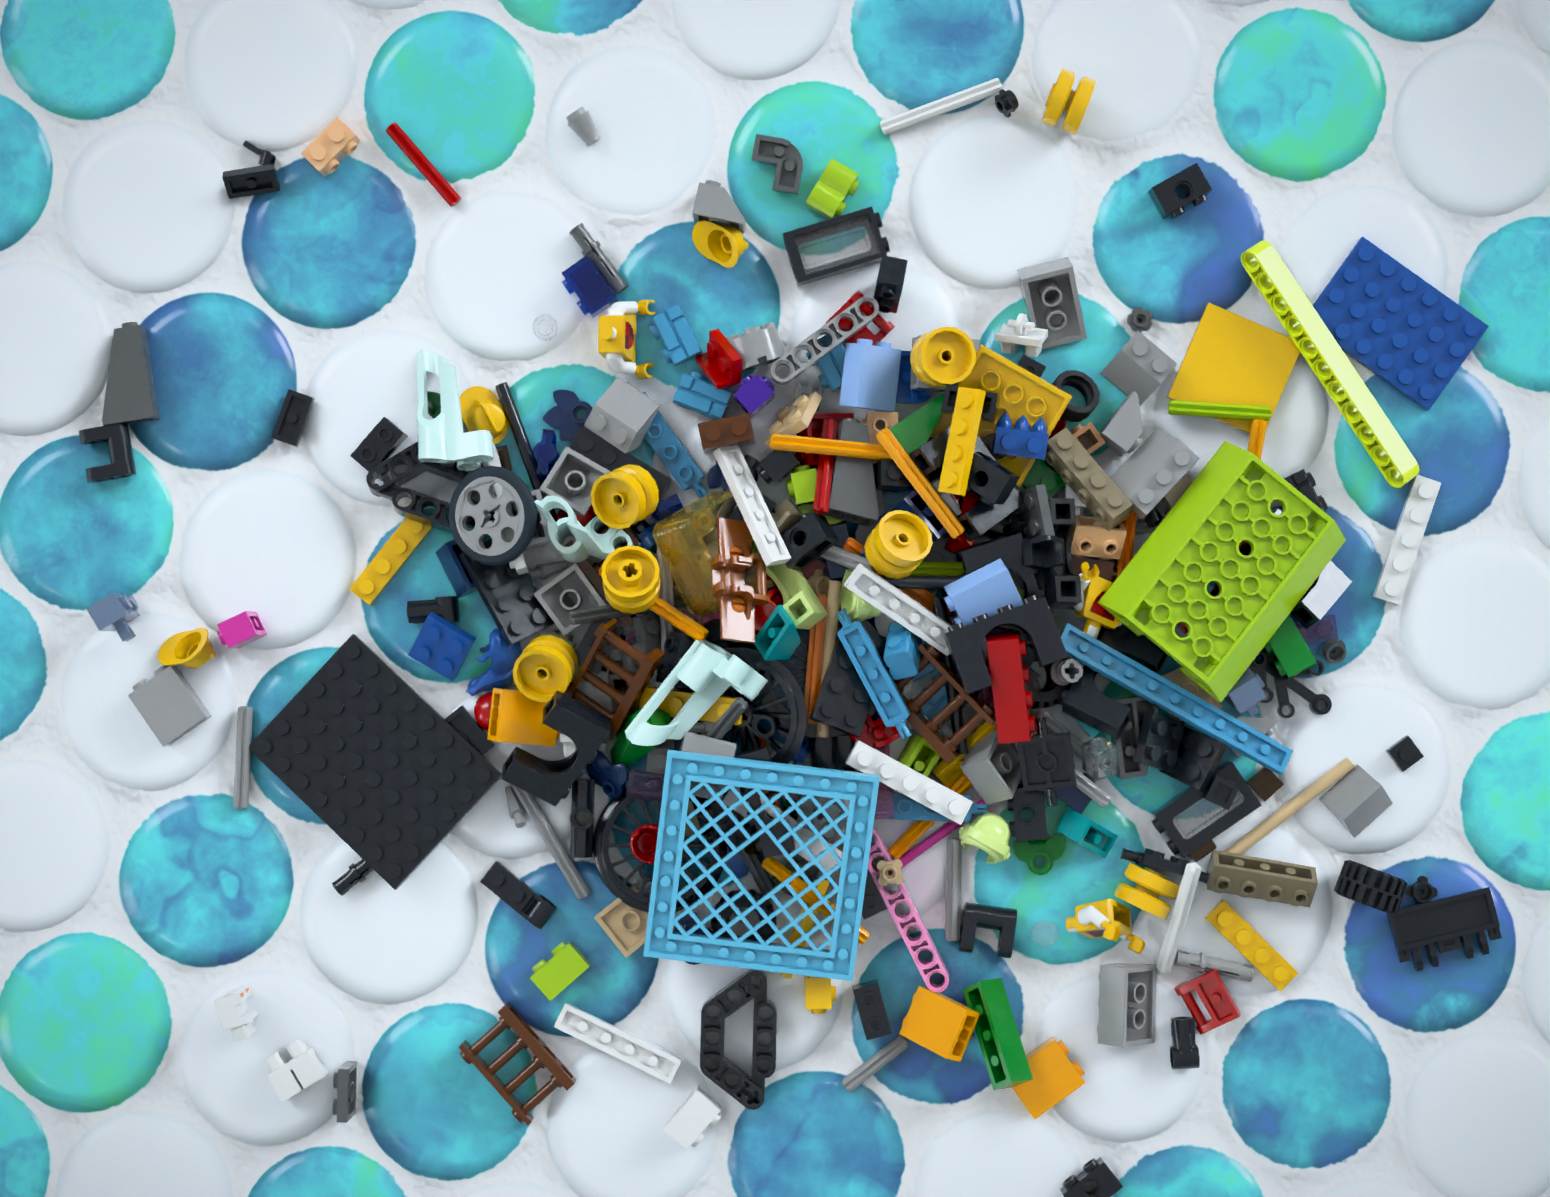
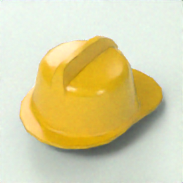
M702 220L693 227L692 239L700 254L726 268L734 267L737 264L738 258L749 247V243L744 240L741 232L734 226H720L711 221Z
M481 386L470 387L462 392L460 396L461 414L468 431H490L493 436V444H498L502 441L508 432L509 423L501 404L493 392Z
M202 627L180 632L169 637L161 645L157 658L164 666L182 664L188 668L197 669L207 661L214 659L216 652L213 650L212 643L208 639V630Z

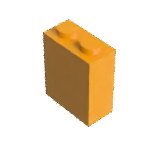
M493 688L487 740L555 747L559 732L542 723L543 709L548 702L531 700L519 690Z
M919 986L912 997L911 1006L902 1021V1028L899 1034L946 1059L961 1062L980 1013L941 993L932 992L927 987Z
M1050 1037L1028 1053L1026 1058L1033 1079L1012 1087L1034 1119H1037L1085 1084L1081 1077L1085 1072L1077 1061L1071 1063L1066 1055L1070 1051L1061 1039L1056 1042L1053 1037Z

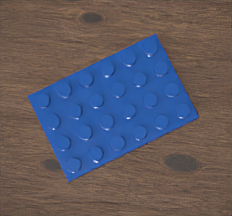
M1363 236L1355 244L1312 305L1344 353L1426 411L1430 410L1489 327Z

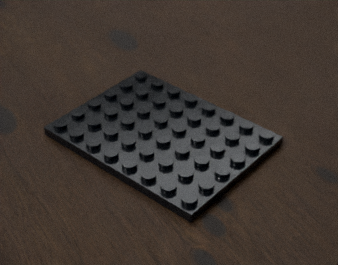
M352 634L254 739L249 747V750L394 890H397L502 777V773L356 634Z

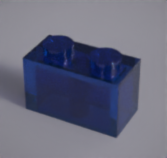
M587 255L562 272L565 279L561 283L569 294L575 292L580 299L576 304L584 315L589 313L592 318H595L618 301Z

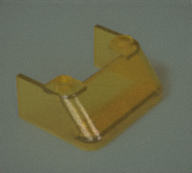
M712 491L659 521L653 529L654 540L689 612L694 615L704 616L720 611V603H717V598L712 595V557L702 537L709 534L715 527V517L711 508L732 497L730 492ZM752 579L747 583L744 582V585L752 586L754 593H756V579ZM766 580L767 589L773 585L771 580Z

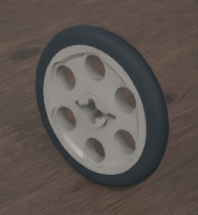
M486 466L468 473L459 482L449 504L448 517L454 540L466 555L483 565L498 566L517 559L527 549L536 529L537 512L531 491L520 477L503 467ZM496 483L502 487V494L499 498L493 494V486ZM474 490L480 494V502L477 505L471 501V494ZM513 501L519 505V513L516 516H513L510 512V504ZM490 511H495V514L493 515V517L495 518L494 521H490V518L492 516L490 514ZM469 516H472L475 520L473 530H469L466 526V519ZM508 527L514 531V539L511 542L505 538V530ZM486 534L492 538V545L489 549L483 545V537Z

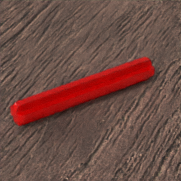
M394 122L388 126L386 133L449 206L453 207L461 200L458 193L397 123Z
M834 419L823 421L822 439L836 440L838 423ZM819 454L813 510L817 514L829 511L835 455Z

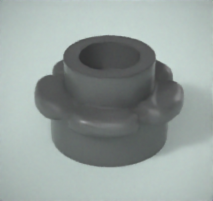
M1141 307L1134 308L1127 317V323L1134 332L1147 331L1152 326V314L1147 309L1143 310ZM1138 318H1142L1143 321L1138 322Z
M1329 639L1326 641L1325 646H1322L1321 655L1325 657L1324 660L1328 663H1339L1346 656V646L1341 640Z

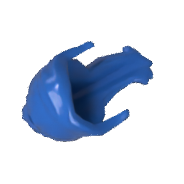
M493 629L490 633L489 644L480 648V652L486 654L477 659L478 662L484 663L487 659L491 658V665L485 673L471 680L468 684L466 692L471 696L482 691L503 688L514 683V664L523 652L520 642L508 647L499 629Z

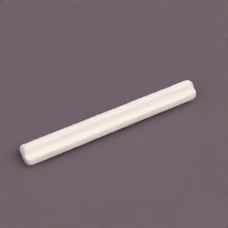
M995 78L887 118L880 122L881 130L884 135L998 94L1003 89L999 78Z
M1196 862L1188 863L1184 870L1156 968L1161 973H1169L1173 967L1202 870Z

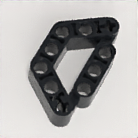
M418 442L368 472L366 481L370 492L377 497L392 500L397 514L452 534L450 524L447 522L450 503L409 488H402L401 486L425 471L459 483L466 476V471L459 470L457 462L451 468L442 467V463L420 462L417 458ZM400 464L408 466L407 471L404 473L395 472V468ZM388 471H390L391 476L393 478L392 480L390 479V476L387 475ZM379 479L384 484L379 486V484L375 483V480ZM474 490L471 494V501L473 502V504L477 505L480 501H475L473 499V495L477 493V491ZM404 497L412 500L410 505L406 507L398 505L399 500ZM427 506L436 508L435 513L430 516L424 515L422 511ZM490 511V514L492 515L490 521H494L495 518L493 517V515L495 514V511ZM469 516L466 519V526L474 529L475 520L472 516Z
M749 969L707 999L701 1010L700 1069L705 1076L744 1107L751 1110L762 1106L764 1102L765 1078L772 1076L776 1068L777 1008L774 1002L767 999V975L763 970ZM752 975L756 978L760 976V986L753 984L748 987L750 994L747 995L745 988L740 983L743 982L744 986H747L751 982ZM731 990H738L742 998L738 1002H731L727 997V993ZM754 998L752 1077H750L724 1056L725 1018ZM710 1005H716L720 1008L721 1013L717 1017H710L706 1013V1008ZM763 1006H768L772 1009L773 1014L771 1017L764 1019L759 1016L758 1010ZM709 1031H715L719 1034L720 1039L716 1043H709L705 1035ZM763 1032L769 1033L772 1040L769 1044H761L757 1040L758 1035ZM714 1057L719 1061V1066L716 1069H709L705 1066V1060ZM760 1059H768L771 1062V1067L765 1071L760 1070L757 1067V1062ZM731 1073L736 1074L740 1081L736 1085H729L725 1081V1077ZM744 1082H747L745 1088L750 1093L758 1092V1100L755 1098L751 1099V1101L748 1100V1093L742 1089Z

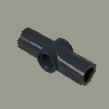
M581 778L579 781L575 780L572 784L570 857H593L595 779ZM585 811L588 813V824L581 825L576 821L577 812Z

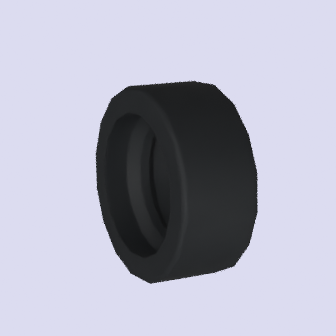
M1076 370L1065 371L1052 383V385L1059 389L1065 385L1075 387L1082 393L1086 401L1085 407H1076L1068 403L1060 417L1063 420L1081 422L1088 418L1099 403L1100 393L1097 385L1092 378L1083 372Z

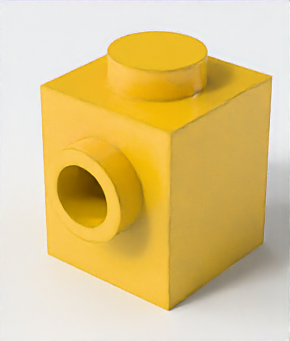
M804 975L806 1010H811L812 1014L826 1013V1009H832V1002H837L836 986H831V979Z

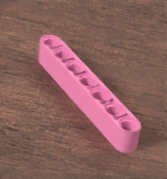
M873 827L872 835L875 841L870 847L868 870L926 986L932 992H942L949 984L948 970L904 882L898 885L895 891H888L878 883L880 873L877 867L872 864L873 858L881 856L886 861L893 860L879 832ZM889 870L888 874L892 875L893 871ZM899 903H905L909 906L910 910L906 914H899L895 907ZM916 926L921 930V934L915 938L907 934L908 928ZM922 950H929L932 952L933 957L925 961L920 959L918 954ZM934 973H940L945 979L943 982L936 984L930 980V977Z

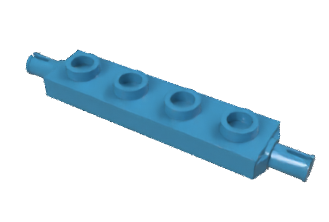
M658 410L645 435V439L682 490L685 491L693 488L702 501L709 496V493L701 483L706 475Z
M846 608L840 610L835 614L838 616L843 627L838 631L837 635L885 726H896L902 740L911 736L912 734L905 723V720L911 713L863 622H852Z
M878 793L874 819L954 822L903 794ZM962 795L963 797L971 800L969 795ZM972 804L963 822H969L972 814L987 813V810H977V808L987 809V804Z

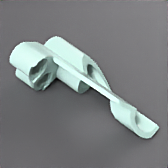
M420 349L417 354L418 459L420 462L431 463L457 462L459 470L474 471L481 467L480 463H487L494 459L493 436L490 431L486 430L464 433L456 366L449 364V360L438 353ZM426 372L440 376L441 413L432 420H428Z
M552 495L546 496L541 501H534L547 522L548 533L552 543L562 558L568 562L579 563L587 559L589 555L606 559L620 542H627V546H634L629 535L622 529L609 527L605 534H598V528L606 524L602 523L597 516L583 527L577 521L576 515L568 502L561 497ZM553 508H560L568 513V517L561 518L555 522L549 511ZM569 535H574L575 543L569 547L563 546L565 538Z
M696 640L625 730L626 737L632 744L641 746L658 745L665 742L666 739L681 740L685 732H688L730 685L753 701L768 680L736 655L730 654L720 646L709 641ZM679 680L695 691L669 725L657 726L647 723V720Z

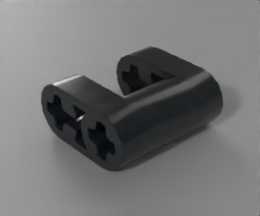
M118 423L79 431L81 445L107 442L111 464L85 469L88 483L137 475L128 423Z
M965 902L958 950L972 953L976 927L999 930L997 957L1011 958L1017 922V909Z

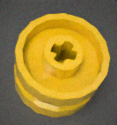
M1062 68L1056 83H1053L1045 104L1047 107L1041 122L1054 127L1058 124L1061 114L1065 113L1062 124L1063 131L1076 135L1092 96L1096 80L1084 76L1079 80L1076 90H1073L1075 73Z
M946 326L924 333L915 341L910 354V364L916 377L930 387L939 388L945 387L946 384L951 385L963 381L970 375L976 359V351L968 335L956 327Z
M627 464L600 476L594 482L591 490V504L597 517L610 528L619 530L628 528L638 521L648 518L656 510L659 502V490L654 478L639 465Z
M895 510L888 512L878 522L876 528L868 535L864 547L865 555L870 565L878 573L888 578L901 579L908 577L915 571L921 561L929 554L933 543L931 532L923 520L911 512Z
M624 546L611 552L603 562L601 571L603 590L606 600L613 608L623 613L635 614L643 612L654 605L660 595L661 580L657 559L650 551L639 546Z
M541 635L534 638L515 661L513 668L514 683L527 698L537 702H549L557 690L564 693L576 676L578 669L577 655L572 646L562 638L553 635Z
M1129 862L1124 875L1127 879L1137 883V885L1133 887L1124 882L1119 883L1114 896L1167 920L1172 907L1169 903L1159 899V895L1176 899L1180 885L1168 880L1167 876L1150 868H1142Z

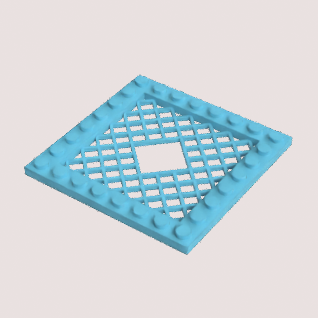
M668 750L643 956L853 981L880 776ZM691 781L700 782L690 790ZM708 783L726 786L716 793ZM704 785L712 797L701 804L693 793ZM736 787L753 789L742 796ZM731 789L739 800L727 807L720 796ZM762 790L778 791V793L771 799H768ZM758 792L765 803L754 811L746 799ZM788 793L803 794L805 796L795 803ZM784 795L792 806L780 814L772 803ZM814 796L832 799L822 806ZM690 797L698 808L687 815ZM810 798L818 809L807 817L799 806ZM841 799L849 800L848 808ZM716 800L724 811L713 819L705 807ZM837 801L845 812L833 820L825 809ZM743 803L751 814L739 822L731 811ZM769 806L777 817L765 825L757 814ZM793 810H796L803 821L792 828L784 817ZM701 811L709 822L698 830L690 819ZM822 812L830 823L818 831L811 823V820ZM725 815H728L736 825L724 833L716 822ZM754 817L762 829L750 836L743 825ZM847 817L844 834L837 823ZM781 821L788 832L777 840L769 829ZM687 823L694 834L684 841ZM807 824L815 835L803 842L796 834V831ZM713 826L721 837L709 844L702 833ZM834 827L841 838L830 846L822 835ZM740 829L747 840L736 848L728 836ZM766 832L797 871L756 901L725 862ZM792 835L800 846L789 854L781 843ZM698 837L706 848L695 856L687 844ZM819 838L827 849L815 857L807 846ZM725 840L733 851L721 859L713 848ZM844 842L842 859H840L833 849ZM684 849L692 859L681 866ZM804 850L812 860L800 868L792 857ZM710 851L718 862L707 870L698 859ZM830 852L838 863L826 871L819 860ZM695 862L703 873L692 881L684 870ZM816 864L823 875L811 882L804 871ZM719 866H722L729 877L718 884L710 873ZM840 868L839 882L837 884L830 875ZM681 874L682 877L688 883V885H686L678 892L679 877ZM801 875L808 886L799 893H796L789 883ZM707 877L714 888L703 895L696 884ZM827 878L835 889L823 897L815 886ZM733 880L741 891L729 898L722 887ZM786 886L793 897L782 905L774 894ZM692 888L700 899L688 906L681 895ZM812 889L820 900L811 907H808L801 897ZM718 891L726 902L715 910L707 899ZM837 893L834 910L827 900ZM745 894L752 905L741 912L733 902ZM771 897L779 908L770 915H767L760 905ZM678 900L685 910L675 917L676 902ZM797 900L805 911L794 919L786 908ZM704 902L712 913L700 920L693 912V909ZM821 904H824L831 914L820 922L812 911ZM730 905L738 916L729 923H726L719 913ZM756 908L764 919L753 927L745 916ZM780 912H783L790 922L779 930L771 919ZM689 913L697 924L688 931H685L678 921ZM809 915L816 923V926L805 933L797 922ZM715 916L723 927L712 935L704 924ZM834 918L831 936L824 925ZM739 920H742L749 930L738 938L730 927ZM768 923L775 931V934L764 941L756 930ZM674 925L680 932L673 931ZM794 926L802 936L790 944L783 933ZM701 928L706 935L693 934V932ZM820 929L828 939L816 947L809 936ZM727 931L732 938L719 937V935ZM753 933L758 941L745 939ZM779 937L784 942V944L771 942ZM806 940L810 947H803L797 945ZM830 944V950L824 949Z

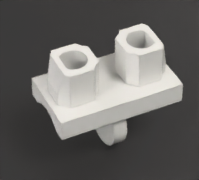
M1020 313L1017 320L1009 319L1008 324L1003 323L1000 332L995 333V341L1000 342L1002 353H1015L1018 350L1019 344L1025 345V355L1030 357H1037L1041 353L1043 342L1048 337V329L1035 328V323L1028 322L1027 314Z

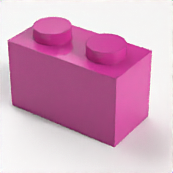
M244 611L217 624L220 630L217 632L218 638L222 645H227L228 648H241L267 635L257 612Z

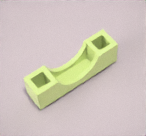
M752 537V553L760 554ZM785 563L766 567V573L775 582L782 594V606L796 628L809 630L828 615L802 572L787 568Z

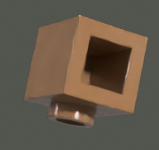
M1092 422L1085 426L1080 423L1070 430L1071 434L1090 455L1106 443Z

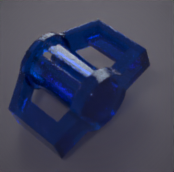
M543 429L542 440L537 443L533 450L534 457L538 461L536 474L540 480L546 479L560 457L556 449L557 436L554 430Z
M676 493L658 502L656 510L651 516L659 528L661 527L660 524L671 522L687 513Z

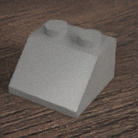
M706 180L705 183L699 182L693 208L694 222L707 220L720 226L730 225L744 233L745 218L724 187H720L721 183Z
M1137 331L1100 374L1126 396L1135 391L1138 394L1141 406L1176 367L1177 363L1141 332Z
M618 377L595 403L584 426L626 454L639 448L661 405Z
M1135 391L1126 396L1099 432L1106 442L1105 445L1120 456L1126 452L1129 454L1133 452L1143 440L1139 437L1143 432L1139 397Z
M566 446L540 487L542 499L552 495L561 497L568 502L575 514L585 516L592 505L591 490L594 482L600 476L611 471Z
M576 563L534 593L537 600L564 636L582 625H572L570 623V611L607 605Z
M995 728L968 750L969 753L965 755L960 766L964 775L968 777L977 793L987 805L1012 799L1022 778L1018 750L1013 743L999 744L997 728Z
M686 731L679 751L734 757L737 744ZM691 781L690 790L700 782ZM708 783L716 793L726 786ZM704 785L693 793L694 796L705 799L712 797Z

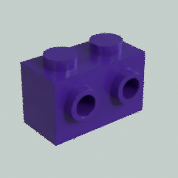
M749 374L738 384L739 390L733 394L734 400L746 413H749L752 419L775 398V393L773 392L775 386L765 375L761 378L758 374L754 377H751Z

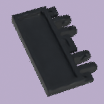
M1490 887L1399 908L1397 914L1387 913L1399 962L1410 961L1412 957L1416 971L1423 970L1419 946L1425 945L1429 963L1432 967H1438L1439 961L1434 945L1436 942L1439 953L1463 948L1466 959L1473 958L1474 951L1469 934H1476L1478 947L1482 955L1489 954L1490 952L1484 930H1487L1490 940L1502 938Z

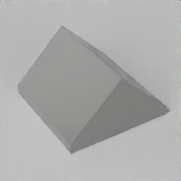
M1356 765L1355 768L1348 772L1319 799L1354 838L1393 804L1383 786L1359 765Z

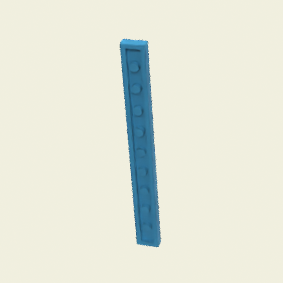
M1067 623L1064 625L1060 637L1069 657L1278 775L1284 773L1293 750L1071 624Z

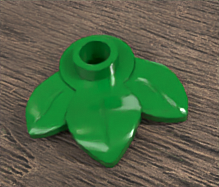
M1047 833V841L1016 843V840H1014L1015 855L1019 860L1026 862L1030 871L1037 875L1047 874L1053 867V861L1060 858L1065 850V837L1063 834L1049 837ZM1043 857L1045 865L1042 867L1035 864L1036 858Z

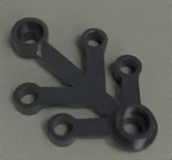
M1263 648L1259 653L1262 657V662L1257 664L1253 660L1249 668L1251 671L1257 673L1265 684L1262 690L1267 691L1269 694L1268 699L1261 700V703L1272 701L1274 696L1273 691L1267 687L1266 672L1274 677L1279 704L1277 713L1280 717L1290 718L1295 712L1294 706L1289 702L1287 687L1309 702V708L1312 713L1324 715L1331 710L1332 702L1327 695L1315 694L1294 678L1288 680L1286 674L1281 677L1272 663L1278 661L1273 652L1268 654L1266 649ZM1316 660L1317 665L1319 666V671L1317 673H1314L1311 670V668H1309L1308 670L1294 677L1303 675H1321L1324 671V665L1322 664V662ZM1321 699L1326 703L1324 709L1318 707V701ZM1285 705L1290 709L1288 715L1282 713V708Z

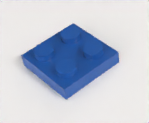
M431 612L427 616L408 655L453 681L457 677L476 637Z

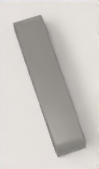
M869 296L860 298L776 360L771 367L773 381L780 385L790 383L870 324L876 318L879 311L877 301ZM863 304H870L874 309V313L870 316H864L860 313L859 307ZM843 319H848L853 324V328L848 332L839 329L838 323ZM826 334L831 337L832 344L828 347H821L817 342L818 337ZM801 350H806L811 355V359L806 363H801L796 358V354ZM781 365L787 366L790 370V375L787 378L781 379L775 374L776 368Z

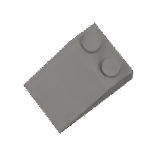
M1068 257L1017 269L1029 322H1034L1035 328L1048 329V337L1043 342L1042 349L1087 339L1074 270Z

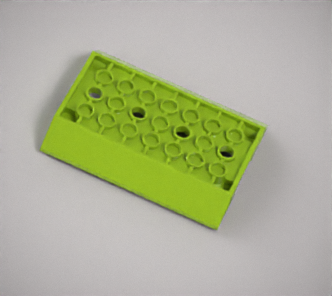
M1224 441L1097 603L1137 636L1145 635L1181 665L1180 671L1218 702H1222L1338 552L1346 539L1334 519L1253 453ZM1272 501L1281 503L1283 510L1280 515H1276L1271 511L1270 505ZM1242 541L1248 542L1251 546V552L1248 556L1241 554L1239 551V544ZM1210 582H1215L1219 586V594L1216 597L1211 596L1207 592V585ZM1178 623L1185 624L1188 629L1187 635L1184 638L1177 636L1175 633V626Z

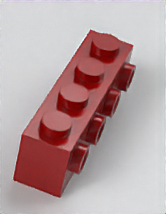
M1020 632L988 635L987 650L990 676L993 683L992 692L998 743L1030 741L1032 732H1036L1034 716H1029V707H1033L1032 692L1026 690V682L1030 681L1029 666H1024L1023 656H1027L1026 640H1021Z

